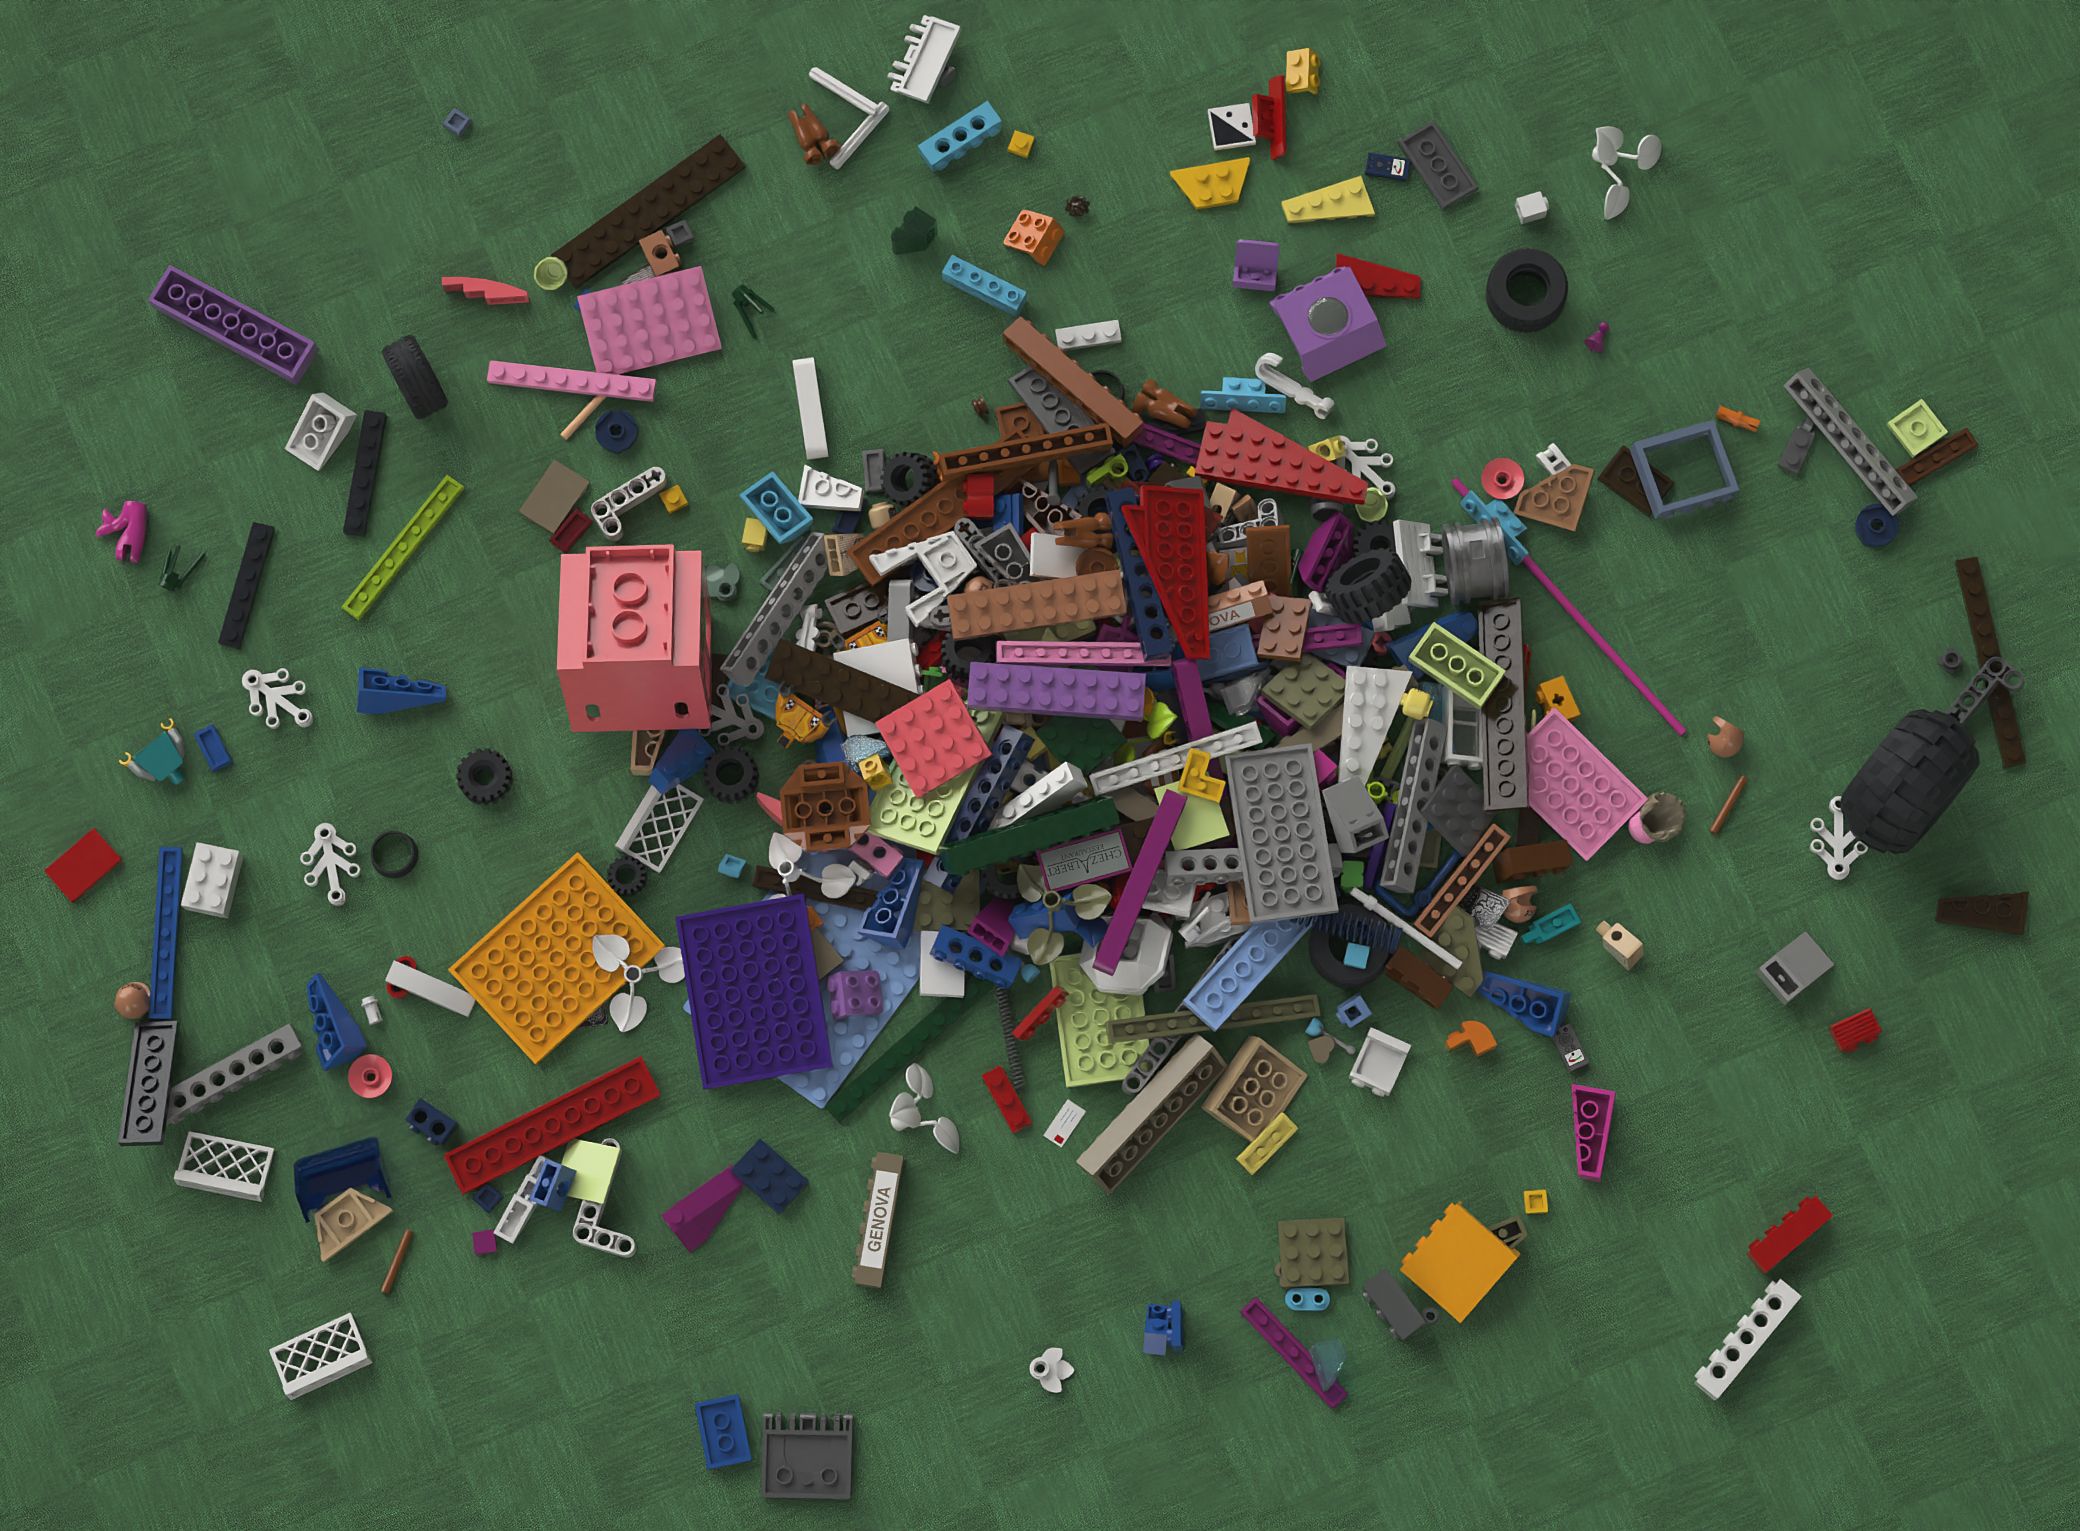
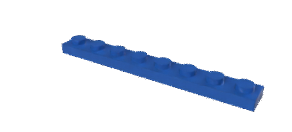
M160 847L149 1009V1019L173 1020L182 847Z

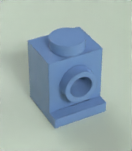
M1359 992L1338 1005L1337 1009L1339 1012L1336 1013L1342 1025L1347 1023L1349 1028L1372 1014ZM1352 1006L1356 1008L1354 1013L1348 1012V1008Z

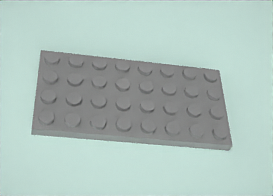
M1312 744L1226 754L1224 758L1250 924L1338 913Z

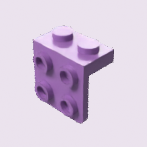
M1238 240L1233 287L1275 292L1279 244Z
M840 971L828 977L827 987L830 991V1010L833 1014V1020H841L850 1015H874L883 1012L880 977L877 971Z

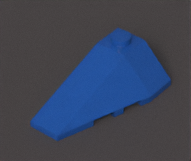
M831 705L819 711L822 715L831 711L829 714L830 720L836 717ZM837 720V722L830 726L822 738L815 740L817 764L843 761L863 778L856 758L850 750L851 747L846 735Z

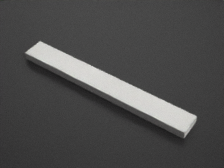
M1255 721L1091 774L1089 777L1095 795L1098 796L1184 768L1190 748L1211 754L1210 759L1262 743L1263 741Z

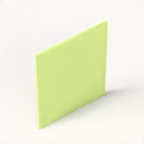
M1180 781L1154 788L1159 805L1167 789L1188 797L1171 837L1175 851L1185 850L1230 835L1219 802L1177 790Z
M577 1139L568 1142L561 1165L577 1171L567 1196L604 1204L621 1149Z

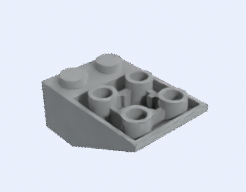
M1358 776L1322 790L1340 853H1356L1389 838L1384 818Z
M1805 931L1764 963L1755 973L1785 1006L1834 966V963Z

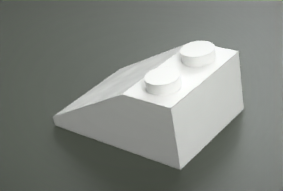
M325 393L312 394L285 449L317 471H320L348 434L357 414Z

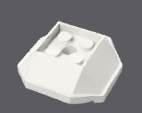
M1115 910L1106 915L1101 916V918L1108 924V926L1110 925ZM1152 913L1150 916L1139 915L1127 942L1128 946L1124 949L1113 976L1092 968L1103 939L1093 948L1084 940L1079 964L1099 992L1141 996L1148 990L1149 986L1164 975L1173 933L1157 913Z

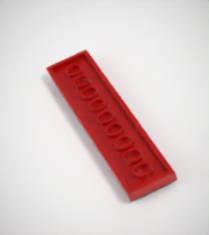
M642 1056L444 1154V1158L461 1193L464 1195L538 1158L539 1155H544L660 1097L661 1094Z

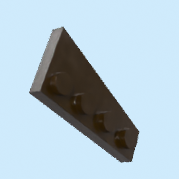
M2029 892L1940 898L1937 900L1935 922L2022 936L2024 934Z

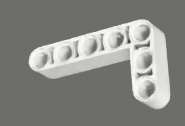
M609 1138L604 1140L601 1145L609 1146L613 1144L620 1148L621 1151L605 1203L601 1204L588 1200L582 1201L573 1229V1237L584 1246L629 1258L637 1251V1245L634 1240L627 1235L598 1227L622 1155V1148L619 1143ZM591 1207L595 1208L596 1215L593 1218H586V1210ZM584 1228L588 1229L589 1236L584 1240L579 1239V1231ZM603 1235L610 1236V1242L606 1246H601L599 1243ZM625 1241L631 1242L632 1245L628 1252H622L620 1249L621 1244Z

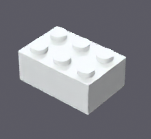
M196 843L181 906L188 911L228 919L244 856L237 850Z

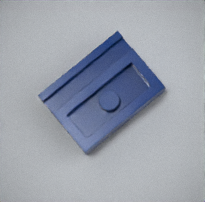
M1016 493L1015 495L994 497L992 533L1011 522L1019 537L1024 535L1022 494Z

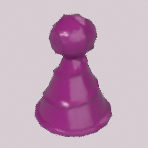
M1605 321L1599 323V331L1584 340L1585 345L1590 351H1603L1604 332L1606 333L1609 330V325Z

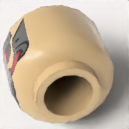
M887 501L872 505V509L868 512L872 529L877 530L897 515L893 504H889Z

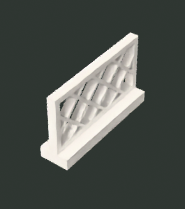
M680 784L675 787L678 797L666 799L664 794L662 795V801H658L661 794L651 785L614 847L620 852L633 856L634 859L637 858L642 864L659 874L704 800ZM691 797L698 802L693 809L684 810L682 798ZM679 799L682 811L670 814L667 802ZM664 803L667 815L655 818L653 813L654 806ZM691 812L690 815H689V817L686 818V814H685V813ZM651 813L652 819L646 820ZM683 814L685 822L683 827L673 829L671 817ZM668 818L671 830L658 832L656 821ZM653 822L656 833L644 836L642 832L643 824ZM640 831L641 837L636 838L637 834ZM680 831V832L678 833L677 837H675V833H674V832ZM672 833L674 840L672 845L662 847L660 835ZM657 836L660 848L647 851L645 839ZM642 840L645 852L636 854L629 850L633 842ZM669 849L666 855L664 856L663 850ZM661 851L663 860L659 867L650 862L648 854Z
M189 1131L174 1180L180 1186L262 1202L275 1149ZM193 1138L202 1140L205 1146L194 1152L191 1148ZM218 1143L223 1144L227 1150L215 1157L210 1148ZM238 1148H244L248 1155L236 1161L231 1152ZM209 1150L213 1159L202 1165L197 1156ZM259 1152L268 1153L267 1160L259 1165L253 1158ZM230 1154L234 1163L223 1169L218 1160ZM195 1158L199 1167L193 1171L184 1170L186 1162ZM251 1158L256 1167L244 1173L240 1164ZM216 1162L221 1171L214 1175L207 1174L204 1168ZM237 1166L242 1175L235 1180L229 1179L226 1172ZM259 1171L262 1176L260 1185L250 1183L247 1177Z
M351 1312L269 1349L283 1384L285 1395L290 1400L372 1363ZM349 1320L351 1328L348 1335L338 1332L340 1325ZM324 1331L332 1333L328 1344L317 1341L320 1333ZM336 1335L346 1338L342 1349L331 1346ZM304 1340L312 1342L307 1354L297 1350L300 1342ZM350 1340L358 1342L361 1350L349 1353L346 1351ZM316 1344L325 1347L321 1359L311 1356ZM330 1349L340 1353L337 1361L332 1363L325 1361ZM283 1350L291 1352L287 1363L279 1361L276 1353ZM295 1353L305 1357L301 1368L290 1365ZM309 1358L319 1362L315 1371L309 1372L305 1370ZM289 1368L299 1371L296 1379L291 1382H287L285 1377Z

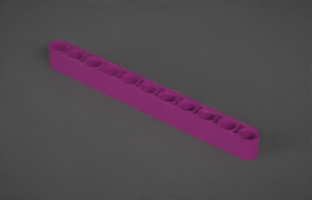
M1184 658L1172 661V671L1189 743L1213 735L1196 659ZM1219 757L1210 759L1206 772L1209 773L1210 777L1224 781ZM1224 787L1221 799L1228 797L1226 787ZM1234 841L1213 848H1238V842ZM1224 883L1222 887L1227 892V883Z

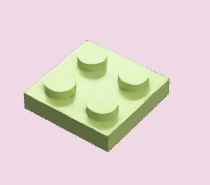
M1923 399L1887 423L1888 428L1912 458L1948 433Z

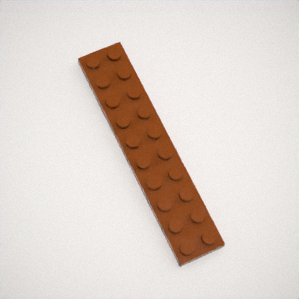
M1017 426L994 444L1023 439L1026 436ZM1041 463L983 474L994 475L993 496L996 497L1017 476L1022 478ZM967 477L942 481L847 551L850 559L872 587L903 564L880 576L869 560L870 555L882 554L893 548L899 549L914 542H923L928 538L945 534L955 527L959 519L967 518V514H963L962 510L963 501H967V493H963V480H967Z

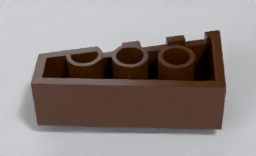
M1019 476L1003 491L1006 495H1015L1016 493L1023 495V514L1043 534L1064 536V531L1054 530L1055 522L1084 517L1062 502H1059L1057 505L1048 504V494Z

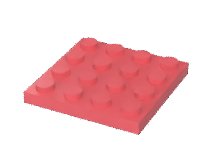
M951 679L875 722L917 799L993 756Z

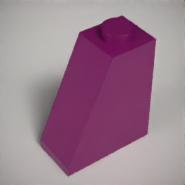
M996 897L975 916L967 933L1003 957L1013 940L1014 929L1008 919L1016 905L1008 899Z

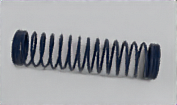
M1345 910L1341 915L1336 930L1338 913H1334L1329 928L1331 914L1326 915L1323 924V915L1318 916L1316 923V916H1311L1309 921L1308 917H1306V928L1313 917L1312 930L1316 928L1320 919L1319 932L1322 931L1327 920L1326 934L1329 933L1334 922L1332 935H1336L1340 926V938L1347 927L1346 940L1350 938L1354 929L1353 942L1357 940L1361 931L1360 944L1363 943L1368 932L1367 946L1370 945L1375 934L1373 948L1377 947L1381 938L1380 950H1383L1388 939L1387 953L1396 954L1403 928L1396 927L1390 945L1393 924L1390 926L1383 943L1386 922L1383 924L1376 942L1380 924L1379 920L1369 940L1373 923L1372 918L1363 936L1366 916L1363 917L1357 934L1359 914L1355 918L1350 933L1352 912L1348 916L1343 931ZM1305 917L1302 920L1301 918L1299 920L1298 918L1290 919V923L1296 924L1298 920V925L1300 926Z

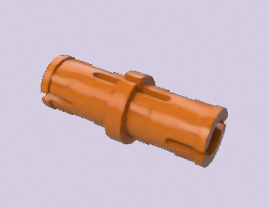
M1720 405L1715 417L1732 423L1736 428L1740 426L1756 433L1761 421L1744 415L1742 411L1736 412Z

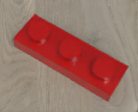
M1056 985L1015 1028L1012 1034L1017 1039L1023 1041L1032 1038L1036 1033L1035 1029L1050 1019L1052 1011L1065 1003L1069 993L1063 987Z
M1001 1065L981 1075L1013 1134L1032 1124Z

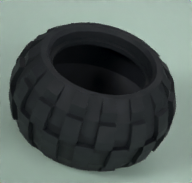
M1926 709L1909 712L1877 747L1841 797V812L1847 818L1845 824L1853 836L1867 847L1883 854L1887 851L1893 854L1909 852L1945 812L1979 766V751L1974 746L1976 740L1967 728L1952 715L1938 710L1932 713Z

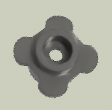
M1948 648L1946 653L1938 658V664L1943 665L1950 674L1954 673L1955 669L1964 663L1963 657L1953 648Z

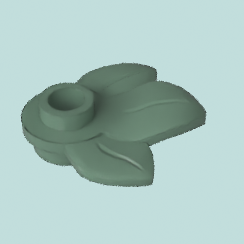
M730 563L723 570L718 566L709 564L706 572L709 596L717 597L724 602L731 601L736 596L737 589L735 585L740 579L737 566L734 563ZM728 588L730 590L729 594L727 595L722 593L723 589Z

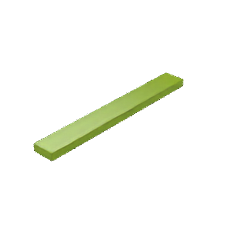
M449 475L444 477L341 608L358 621L361 620L465 489L464 486Z

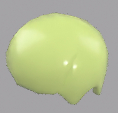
M557 257L543 259L538 263L534 271V279L538 286L545 290L558 289L566 281L568 275L565 263Z
M1370 487L1367 489L1365 504H1355L1359 517L1371 523L1375 520H1381L1386 515L1388 502L1381 490Z

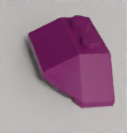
M1336 512L1314 531L1297 566L1303 581L1311 589L1319 593L1325 592L1328 579L1332 577L1335 571L1340 569V566L1348 563L1353 556V524L1340 512Z

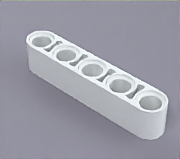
M814 357L793 360L807 460L829 457Z

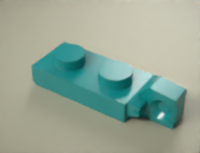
M1570 903L1533 922L1532 925L1527 927L1530 932L1522 935L1520 939L1524 946L1534 940L1536 944L1544 943L1579 925L1581 921Z

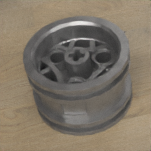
M1492 517L1491 522L1484 518L1481 519L1479 524L1460 526L1459 522H1454L1453 527H1449L1448 524H1443V557L1449 594L1453 605H1459V600H1463L1464 604H1468L1470 599L1490 596L1492 600H1497L1498 595H1501L1503 599L1508 598V565L1503 533L1498 517Z

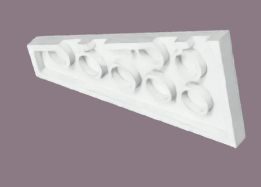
M1347 666L1338 783L1358 776L1363 785H1366L1411 677V671Z

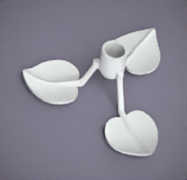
M1611 126L1596 128L1597 146L1593 150L1592 158L1602 163L1601 168L1605 169L1618 184H1613L1607 192L1604 219L1609 220L1620 214L1627 207L1630 198L1628 187L1622 186V181L1608 166L1614 165L1619 156L1638 159V167L1640 169L1646 170L1651 168L1658 161L1662 149L1661 140L1657 136L1648 135L1644 137L1638 146V155H1630L1616 151L1623 144V133L1620 129Z
M776 832L773 833L769 847V861L771 866L777 869L778 873L784 878L782 882L785 884L787 896H792L789 882L796 881L800 875L822 883L821 890L829 898L843 896L856 881L855 873L847 866L841 864H831L825 867L822 871L823 879L804 872L794 864L800 860L803 849L786 836ZM776 894L771 896L768 900L786 896L784 894Z
M611 934L595 935L593 938V953L598 965L606 971L613 972L621 964L625 969L624 977L630 982V995L620 993L610 1003V1014L621 1032L635 1028L645 1017L647 1011L645 999L640 996H634V984L641 981L644 973L659 970L660 978L669 983L679 982L685 977L680 948H663L654 957L657 964L656 967L641 969L636 965L627 966L623 961L628 958L630 953L629 944L623 937Z
M913 1063L906 1071V1081L910 1089L917 1093V1096L914 1099L910 1094L903 1092L896 1097L889 1115L891 1117V1124L897 1131L907 1127L916 1128L918 1126L934 1125L933 1133L938 1142L952 1153L957 1154L959 1151V1134L951 1120L941 1117L938 1119V1122L936 1120L921 1122V1115L916 1103L922 1096L926 1099L932 1096L933 1083L927 1071L920 1065Z

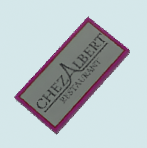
M1121 828L1036 852L1047 892H1060L1133 870Z

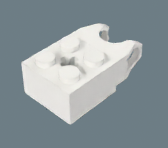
M1228 892L1209 897L1194 919L1206 907H1209V911L1198 922L1201 929L1199 934L1226 919L1229 920V923L1203 937L1199 942L1193 940L1189 943L1186 941L1185 947L1188 949L1218 945L1229 941L1233 936L1242 937L1252 925L1231 926L1230 916L1226 917V914L1229 912ZM1200 901L1192 903L1190 914ZM1175 915L1176 921L1188 919V917Z

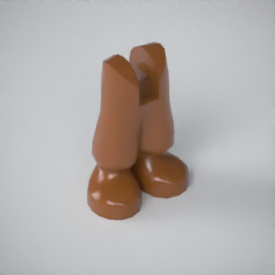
M807 103L801 105L805 117L799 119L794 110L789 111L788 116L796 132L800 147L806 151L804 162L806 165H815L823 160V155L817 149L815 143L819 144L826 158H830L837 153L841 145L836 139L829 140L828 131L820 123Z
M1153 379L1146 381L1142 387V393H1138L1132 407V413L1141 415L1145 410H1148L1151 417L1188 429L1191 422L1182 414L1194 418L1198 413L1196 408L1180 400L1167 389L1158 388L1157 382Z
M1097 513L1094 518L1083 517L1075 520L1055 522L1054 530L1064 531V537L1055 538V543L1060 546H1073L1085 549L1101 547L1110 551L1113 544V534L1094 533V531L1106 532L1111 530L1110 518L1106 513Z

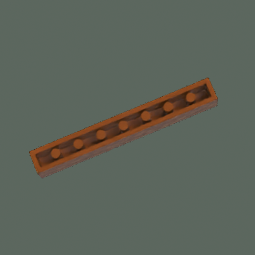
M1020 316L1003 332V343L1095 423H1109L1111 436L1124 448L1143 432V420L1137 413H1132L1122 400H1117L1112 396L1111 391L1106 386L1102 387L1097 383L1096 378L1091 373L1083 371L1076 360L1068 358L1061 347L1054 346L1046 334H1041L1036 330L1032 322L1029 320L1025 321Z
M1103 423L943 453L939 455V464L943 481L967 477V474H983L1111 450L1113 441L1109 423Z

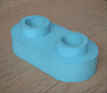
M1292 1288L1285 1296L1287 1307L1294 1311H1322L1327 1308L1330 1302L1329 1294L1322 1288ZM1294 1295H1299L1301 1301L1295 1303L1293 1302L1292 1297ZM1315 1296H1322L1323 1301L1321 1303L1315 1302Z

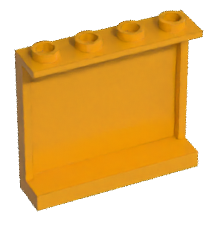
M1461 1201L1456 1205L1451 1203L1443 1212L1446 1214V1217L1442 1221L1439 1219L1435 1221L1429 1228L1432 1233L1427 1238L1423 1236L1416 1243L1415 1246L1418 1249L1414 1254L1409 1252L1401 1261L1404 1265L1400 1269L1460 1323L1520 1256V1253L1515 1248L1513 1250L1510 1249L1462 1207Z

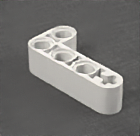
M652 467L593 503L591 507L593 517L608 540L618 541L623 536V528L617 518L618 516L666 487L667 478L661 468ZM657 476L660 478V481L657 482L653 477ZM646 481H648V484H650L649 488L646 485ZM642 486L644 489L641 493L636 494L633 492L635 487ZM619 497L625 498V502L621 505L615 504L616 499ZM599 509H607L605 515H597ZM610 526L618 527L615 533L608 532Z

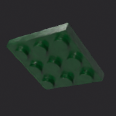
M1054 716L1035 732L1036 736L1061 765L1064 762H1068L1081 769L1084 777L1128 742L1112 721L1104 718Z

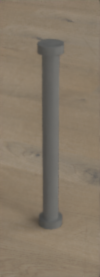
M1057 460L1048 461L1049 494L1047 502L1050 505H1057L1060 502L1057 487Z

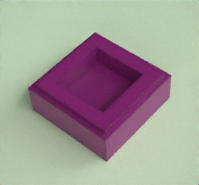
M494 1229L472 1232L475 1255L498 1252Z

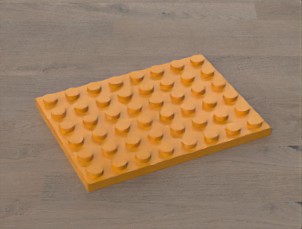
M577 852L448 970L534 1064L537 1065L628 982L624 977L625 969L621 964L613 972L606 971L598 965L593 953V938L595 935L613 934L623 937L628 942L630 948L628 958L623 961L627 966L636 965L641 969L666 946Z

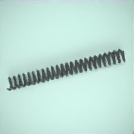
M995 985L994 987L997 988L995 990L997 992L996 996H998L997 1000L999 1001L998 1005H1000L998 1008L1001 1009L999 1013H1001L1002 1026H1004L1002 1030H1004L1003 1034L1005 1035V1043H1007L1006 1047L1008 1048L1006 1051L1009 1052L1007 1055L1010 1056L1008 1060H1010L1009 1064L1012 1069L1010 1072L1013 1073L1011 1077H1013L1014 1090L1022 1091L1025 1088H1016L1026 1084L1017 1083L1024 1082L1025 1080L1015 1079L1024 1077V1075H1014L1023 1073V1071L1015 1072V1070L1022 1069L1023 1067H1013L1022 1063H1012L1021 1060V1058L1010 1059L1020 1056V1054H1011L1019 1052V1049L1010 1050L1017 1048L1018 1045L1008 1046L1018 1041L1007 1042L1016 1039V1037H1008L1013 1035L1012 1033H1006L1015 1030V1028L1005 1029L1015 1024L1004 1025L1014 1021L1004 1020L1012 1018V1015L1003 1016L1012 1013V1011L1002 1012L1011 1009V1007L1001 1008L1011 1004L1001 1003L1009 1001V998L1000 999L1009 996V994L999 995L1008 992V990L997 991L1002 988Z

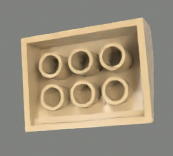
M1249 1035L1201 1108L1252 1143L1281 1112H1284L1308 1075L1261 1038Z

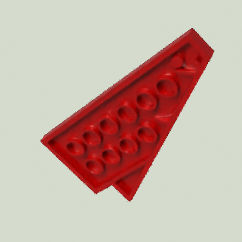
M1231 408L1228 424L1206 422L1195 476H1201L1202 479L1248 487L1359 505L1365 504L1368 489L1367 482L1236 409Z
M1142 485L1140 487V506L1123 505L1121 507L1123 515L1186 658L1208 660L1210 658L1204 489Z

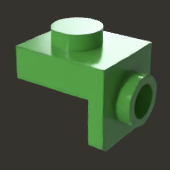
M929 666V671L923 670L922 672L925 675V692L948 680V673H943L942 668Z

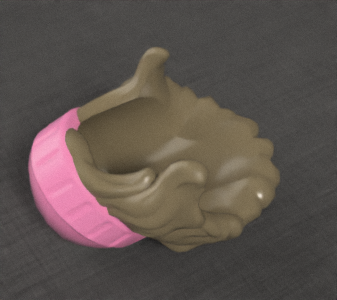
M1657 792L1650 795L1648 800L1641 806V809L1637 810L1628 821V829L1631 836L1643 844H1649L1655 840L1666 842L1676 837L1682 831V824L1686 818V808L1682 806L1683 801L1677 800L1678 797L1670 793Z

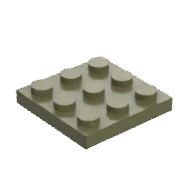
M1303 652L1301 662L1291 661L1261 689V695L1311 731L1344 700L1346 680L1308 652Z
M924 866L914 918V931L939 932L941 926L945 925L958 932H968L975 916L980 913V870H969L970 874L962 877L954 894L923 879L929 866Z
M1344 1217L1277 1222L1282 1288L1349 1285Z

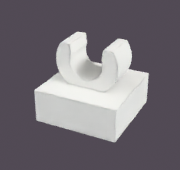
M860 858L853 860L849 865V868L859 876V880L856 883L857 886L863 884L865 880L872 878L876 872Z

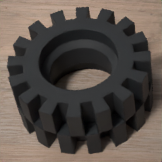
M621 856V859L616 858L615 862H611L609 865L610 869L607 870V880L610 887L620 896H636V893L643 891L642 888L646 886L647 872L644 865L637 858L634 859L633 856ZM627 868L632 869L635 872L634 881L630 884L621 883L619 881L620 872Z

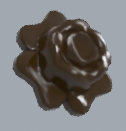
M1072 196V200L1068 199L1066 201L1067 206L1065 210L1069 212L1070 216L1082 217L1084 213L1089 212L1090 202L1086 201L1084 196Z

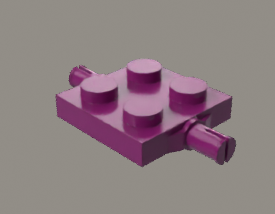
M1124 615L1120 627H1111L1102 623L1096 642L1140 643L1138 636L1128 631L1133 618ZM1134 666L1094 667L1100 671L1131 673Z

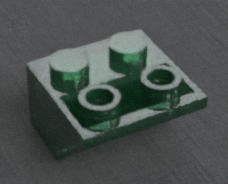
M917 206L912 211L909 210L905 214L904 222L900 228L896 227L891 234L893 253L900 255L926 250L938 234L936 219Z

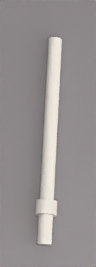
M1356 887L1352 889L1350 894L1364 903L1363 906L1365 908L1374 910L1396 927L1403 928V932L1454 968L1458 969L1461 966L1462 962L1377 903L1378 900L1371 895L1367 896Z

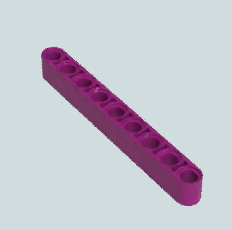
M1169 789L1166 790L1094 960L1093 969L1110 976L1114 975L1188 797Z

